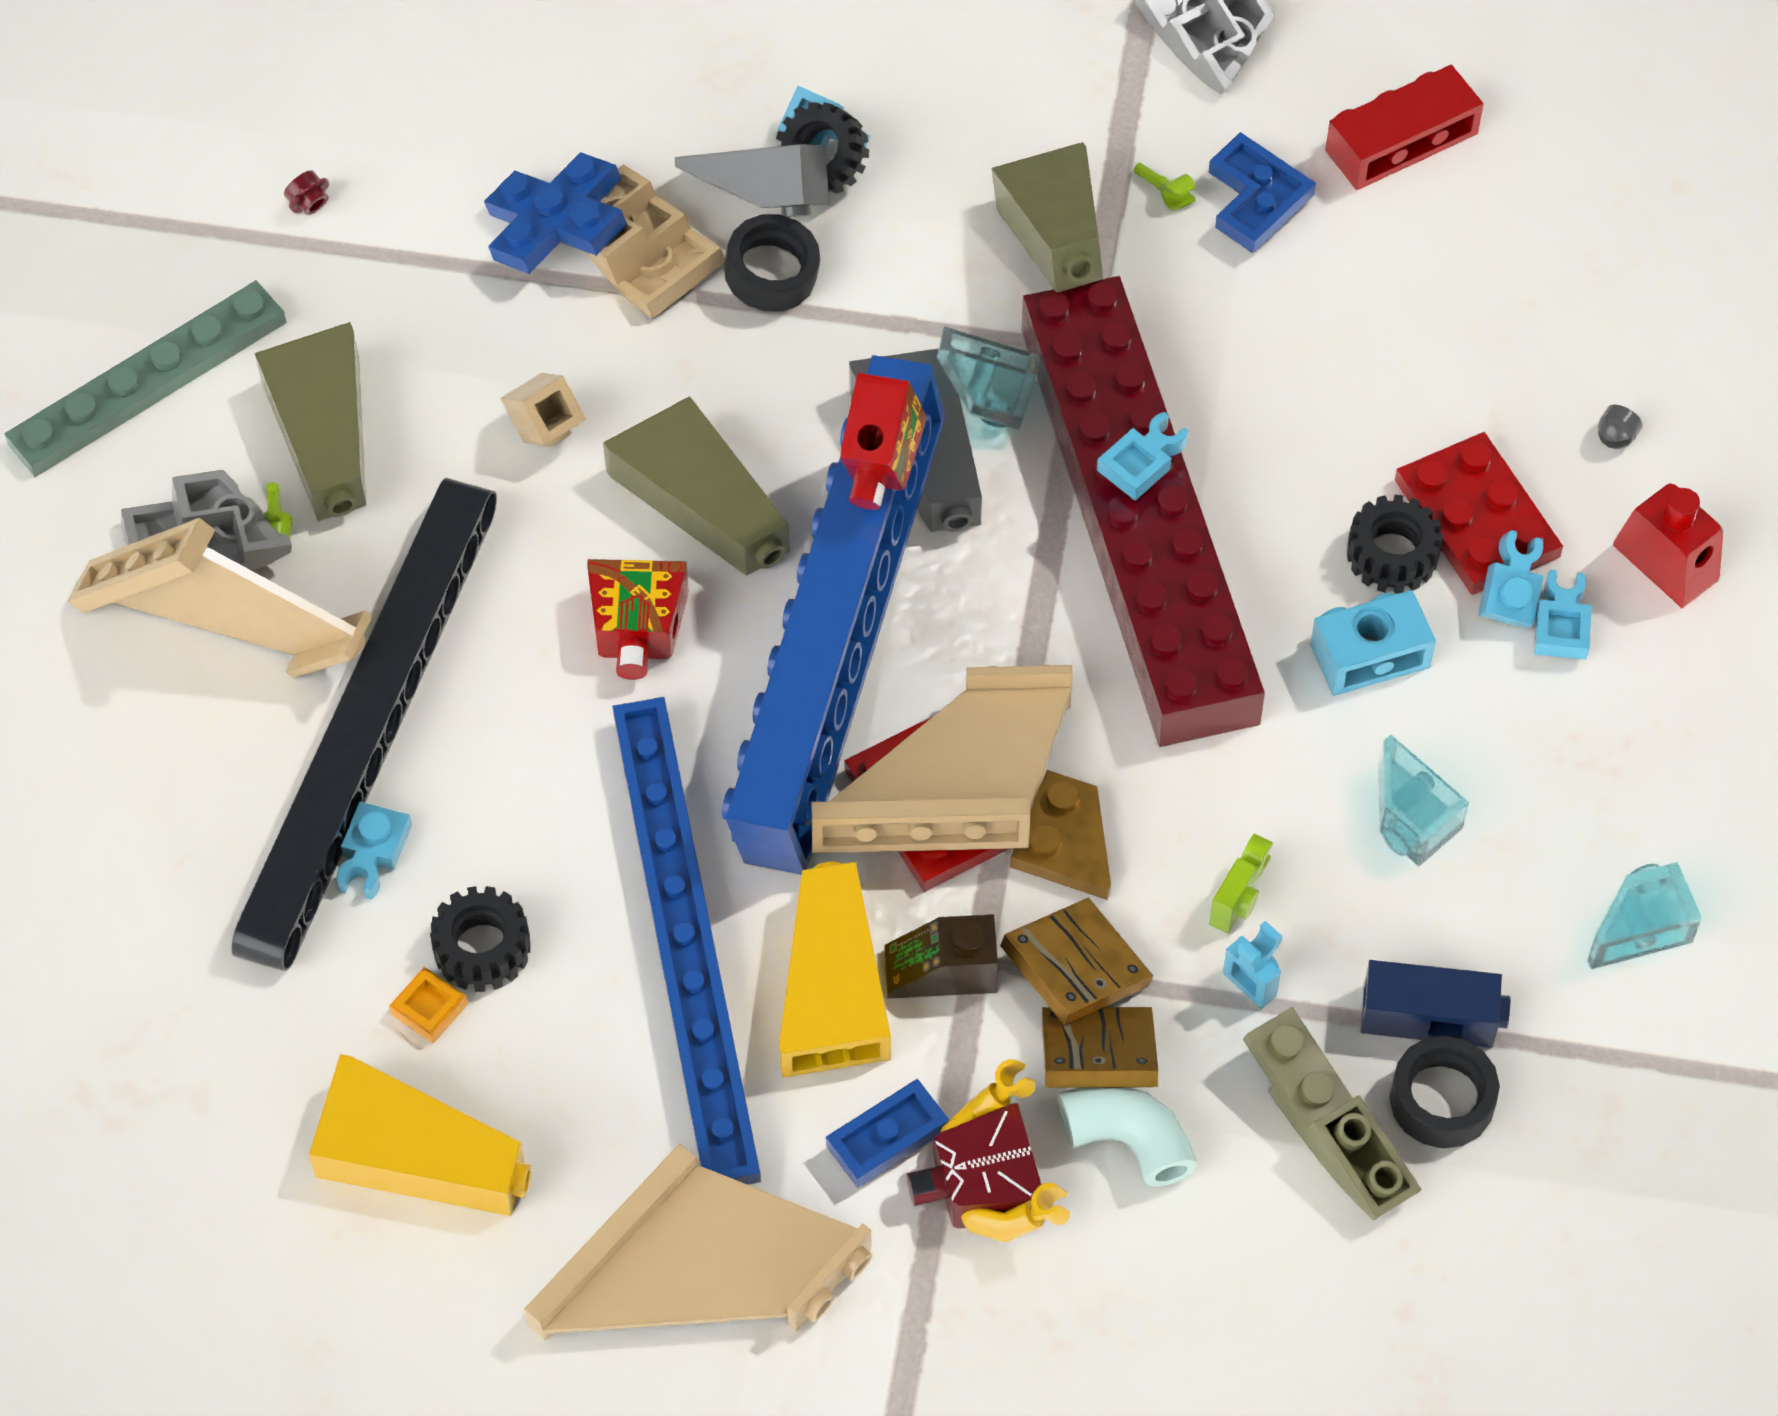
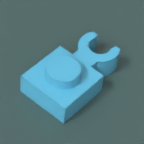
M1165 412L1159 413L1151 420L1147 435L1143 436L1132 428L1098 458L1097 471L1135 501L1170 470V456L1179 454L1187 446L1189 430L1185 427L1174 436L1162 434L1168 427L1169 415Z
M1511 530L1505 533L1499 542V554L1504 564L1495 562L1488 566L1478 615L1527 629L1533 626L1535 622L1544 577L1543 575L1530 572L1531 564L1537 561L1543 552V541L1537 537L1530 540L1527 545L1526 554H1521L1515 547L1517 532Z
M1550 570L1544 586V595L1547 600L1539 599L1536 612L1534 654L1587 660L1590 649L1592 605L1579 604L1585 591L1586 577L1584 573H1577L1574 587L1564 589L1556 582L1557 570Z
M359 801L341 845L343 857L350 859L345 861L338 869L337 883L339 891L346 893L352 879L364 877L367 879L364 884L365 897L372 900L377 895L380 889L378 868L380 866L392 870L395 869L412 827L410 814Z

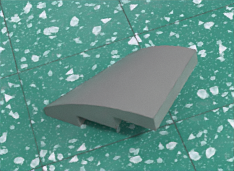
M1134 0L1144 17L1176 57L1207 86L1220 95L1232 86L1233 80L1275 16L1266 0Z
M224 470L172 477V501L121 509V523L127 545L200 518L215 529L207 547L252 572L291 553L292 549L290 538L285 533L280 535L263 517L262 509L251 498L244 496L240 492L238 484Z

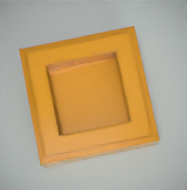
M423 967L389 1005L392 1016L433 1044L465 1009L468 1001L465 994L426 967Z

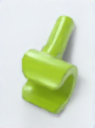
M1140 162L1135 165L1133 172L1161 191L1162 199L1169 209L1177 210L1196 201L1195 197L1189 192L1195 189V183L1188 174H1183L1173 180H1169Z
M275 482L268 483L266 485L268 508L263 513V517L280 535L285 533L290 538L293 519L288 513L283 512L280 507L279 485Z

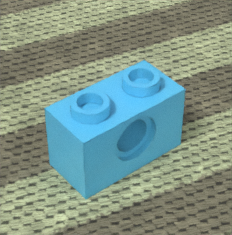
M1409 590L1396 595L1384 593L1373 598L1368 603L1347 609L1345 607H1336L1326 611L1314 619L1310 646L1331 693L1335 696L1430 668L1436 639L1413 590ZM1371 636L1377 638L1378 641H1369L1363 637Z

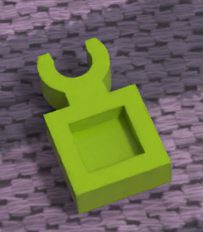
M1255 833L1251 836L1241 858L1237 857L1212 899L1209 925L1229 934L1238 917L1244 920L1249 917L1260 893L1259 890L1254 888V884L1262 875L1271 859V855L1268 853L1273 846L1272 841Z

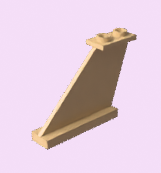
M200 518L89 560L68 600L71 605L82 613L110 603H116L294 655L286 671L293 678L353 660L365 645L366 636L364 633L372 619V616L365 610L340 619L213 551L207 546L215 529Z
M1072 665L966 667V690L832 800L829 802H811L812 853L1029 848L1030 811L1066 708H1071Z
M679 1143L524 1308L527 1323L544 1340L552 1333L787 1317L788 1325L797 1331L807 1319L812 1322L820 1319L834 1301L835 1295L832 1294L833 1290L845 1277L850 1281L854 1280L869 1264L873 1256L870 1252L872 1248L871 1229L863 1223L859 1228L853 1227L697 1165L696 1156Z

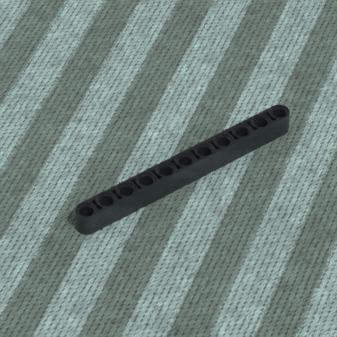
M444 478L441 481L239 918L231 947L232 954L235 957L282 971H288L296 959L343 854L341 845L359 801L366 803L491 526L497 504L496 491L450 478Z

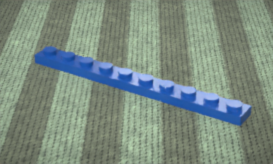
M665 697L613 705L615 727L700 1166L747 1185L760 1183V1168Z

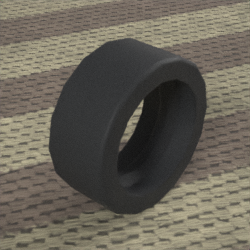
M761 214L745 220L733 231L728 242L724 261L725 281L734 296L747 306L761 311L782 312L799 306L811 295L817 280L820 265L819 245L812 232L795 219L780 214ZM759 246H776L794 255L801 264V269L794 277L785 280H768L750 271L745 266L743 257L750 249Z
M1447 1035L1429 1037L1410 1046L1397 1062L1389 1098L1393 1116L1406 1134L1422 1144L1437 1148L1460 1147L1480 1137L1492 1121L1500 1084L1496 1067L1486 1053L1467 1040ZM1443 1066L1456 1069L1467 1076L1475 1085L1478 1094L1476 1105L1469 1113L1460 1117L1445 1118L1432 1115L1420 1107L1413 1098L1411 1087L1416 1075L1420 1071L1431 1067Z

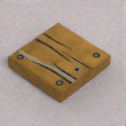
M1089 897L1004 934L1000 947L1064 1025L1147 988L1154 976Z
M1042 1007L1045 1087H1158V1061L1152 1007H1104L1067 1025H1064L1050 1007Z

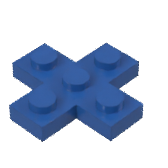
M580 152L550 183L514 170L484 200L490 216L510 223L488 246L493 260L530 274L560 242L597 256L627 225L621 209L600 202L621 180L617 166Z

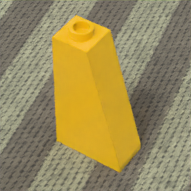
M829 861L818 864L813 869L802 870L779 1040L782 1078L891 1060V1033L856 862L841 864Z
M340 1054L309 1152L316 1178L507 1216L512 1215L516 1197L525 1198L531 1179L532 1168L531 1165L525 1164L521 1142L352 1056Z

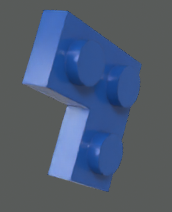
M1241 132L1209 161L1208 173L1239 193L1236 198L1216 215L1215 228L1251 253L1259 249L1315 195L1316 183Z

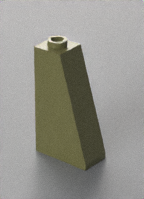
M1081 142L991 168L997 211L1055 292L1103 280L1099 236L1086 145Z
M351 322L254 353L262 386L317 520L321 521L330 517L345 516L354 509L365 506L366 485L360 364Z
M690 396L603 442L606 472L613 480L747 576L760 568L772 567L785 554L790 552L789 524Z

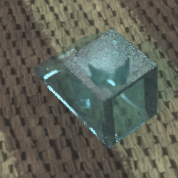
M944 326L937 358L970 415L980 418L984 423L993 427L1004 428L1008 426L1020 429L1038 377L1041 356Z
M1390 734L1383 740L1378 764L1380 833L1391 850L1400 856L1406 855L1419 867L1463 829L1469 802Z
M1678 862L1663 866L1655 863L1646 864L1626 875L1594 937L1587 959L1591 969L1693 943L1702 916Z

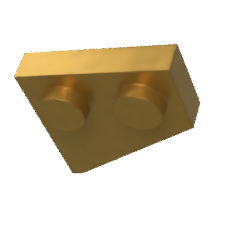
M1047 770L1030 811L1029 848L1013 849L1010 857V868L1108 900L1111 880L1097 786Z

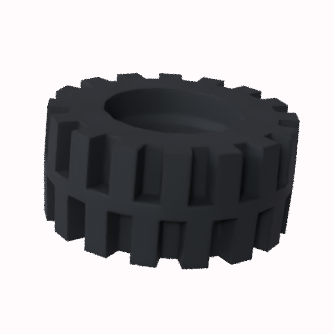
M818 102L808 103L807 109L799 106L793 110L796 117L792 119L787 116L782 122L787 127L785 132H777L776 139L781 141V146L809 145L811 139L818 132L831 129L837 135L838 146L833 159L826 165L828 195L829 191L836 194L843 192L844 184L852 186L856 183L857 180L854 174L856 172L863 174L866 166L861 164L862 158H869L870 151L864 147V143L869 142L867 134L861 130L863 127L861 123L845 110L826 102L823 105Z
M1394 494L1393 501H1388L1386 495L1377 497L1375 505L1368 501L1362 506L1361 512H1356L1348 536L1347 560L1352 562L1351 570L1355 576L1363 574L1362 583L1369 587L1374 582L1378 584L1377 591L1386 593L1387 587H1393L1394 594L1404 592L1405 586L1415 590L1420 588L1421 580L1426 583L1432 577L1433 570H1436L1443 533H1440L1439 519L1432 520L1434 512L1428 506L1421 510L1419 508V500L1412 498L1407 503L1403 502V495ZM1384 534H1396L1404 536L1411 541L1415 549L1406 554H1392L1383 551L1373 540Z
M476 886L467 887L468 895L461 896L458 891L451 894V904L448 905L442 902L437 908L438 917H432L430 924L432 933H430L434 958L438 969H442L443 976L449 982L454 978L456 979L457 987L466 990L469 984H474L475 992H485V985L492 984L494 990L503 987L502 979L505 977L511 982L518 977L517 968L524 969L528 962L527 953H530L531 942L527 919L519 902L517 901L513 904L512 896L507 892L503 891L500 896H497L495 887L486 886L484 893H478ZM477 925H490L500 929L503 933L502 941L495 948L483 953H471L463 950L458 945L460 936L469 928Z

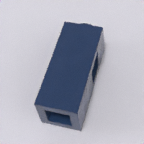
M1369 960L1363 987L1360 1033L1417 1040L1447 1035L1467 1040L1475 1046L1493 1048L1498 1028L1507 1029L1511 997L1509 995H1501L1502 974Z

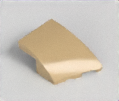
M623 164L618 168L621 180L613 187L609 196L604 197L600 202L621 209L627 225L597 256L585 253L623 296L640 311L653 319L723 265L725 257L721 247L690 228L687 217L683 212L655 195L652 184L648 179Z

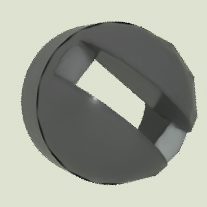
M1613 404L1607 407L1599 420L1598 435L1601 442L1608 448L1621 449L1628 447L1636 439L1643 424L1639 416L1632 410L1622 405Z

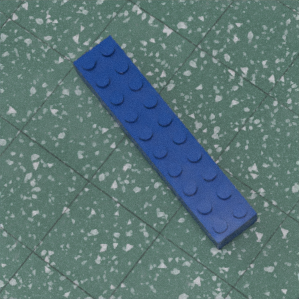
M872 355L866 373L909 381L927 416L906 487L903 490L885 488L881 506L878 510L860 508L849 502L854 481L844 466L841 455L838 463L832 462L829 467L826 479L828 496L824 508L818 507L813 517L812 537L814 540L810 553H803L799 561L797 570L799 587L795 599H788L784 608L782 626L785 630L780 646L774 645L769 655L767 671L770 679L765 693L759 692L754 702L752 719L755 726L750 740H744L739 749L737 768L740 773L735 788H728L723 800L722 817L729 826L732 841L736 843L745 864L800 875L802 870H807L812 855L811 802H828L945 421L933 366L930 364ZM848 417L845 419L841 430V447Z

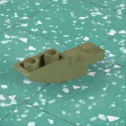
M1293 1006L1246 1034L1243 1041L1273 1085L1269 1093L1321 1165L1373 1221L1422 1190L1361 1096L1358 1095L1354 1098L1351 1096Z

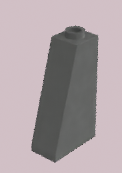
M949 347L883 356L932 365L945 414L943 428L917 509L930 532L940 530L961 531L969 526L981 525L982 495ZM871 358L849 361V390L851 399L857 374L867 373Z

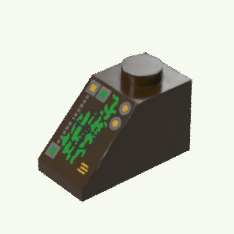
M994 914L938 917L884 945L887 999L997 993L998 957Z

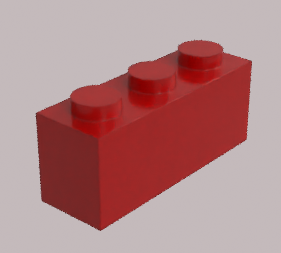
M1450 64L1435 72H1426L1415 81L1394 91L1387 90L1378 95L1374 100L1355 109H1346L1337 114L1333 119L1329 120L1325 151L1357 191L1477 135L1484 103L1455 67Z

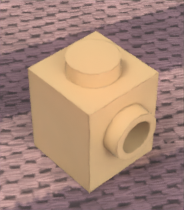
M540 373L500 398L523 442L544 445V447L555 445L566 439L571 434L570 430L586 420L563 375Z

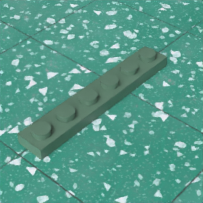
M255 280L5 432L7 444L32 475L37 477L287 323L285 312L260 283Z

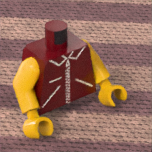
M1015 1059L1003 1061L995 1072L996 1083H990L941 1128V1132L934 1137L933 1157L935 1167L906 1174L908 1189L914 1207L945 1199L953 1227L959 1229L967 1228L972 1233L1002 1242H1009L1043 1226L1044 1219L1056 1225H1063L1068 1221L1070 1211L1060 1205L1053 1206L1056 1200L1065 1198L1068 1192L1051 1182L1041 1184L1018 1103L1010 1104L1011 1095L1025 1098L1030 1096L1035 1090L1034 1080L1027 1077L1022 1078L1015 1085L1013 1084L1015 1075L1024 1070L1026 1064Z

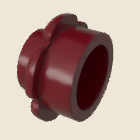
M313 170L303 172L293 179L283 193L284 197L289 201V208L292 212L296 214L303 211L306 215H311L321 209L329 199V196L326 194L329 181L327 178L320 179Z

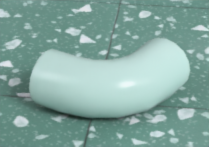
M1077 1088L1058 1093L1057 1098L1062 1123L1072 1148L1101 1140H1115L1124 1143L1134 1152L1146 1185L1149 1186L1170 1185L1189 1177L1197 1170L1198 1164L1190 1141L1173 1111L1148 1092L1134 1088Z

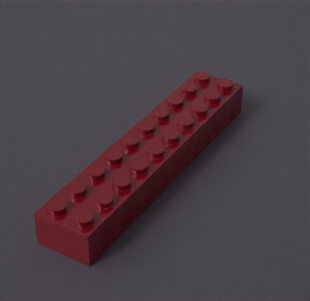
M1120 276L1105 278L1061 292H1055L1052 289L1023 295L1021 331L1158 746H1168L1260 725L1265 691L1182 453L1170 456V470L1136 501L1097 471L1098 458L1132 428L1145 436L1149 433L1151 420L1159 413H1167ZM1170 418L1168 419L1167 429L1162 432L1166 436L1175 435Z

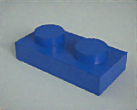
M917 1078L825 1137L826 1147L855 1186L859 1188L934 1140V1137L941 1132V1128L949 1121V1118Z

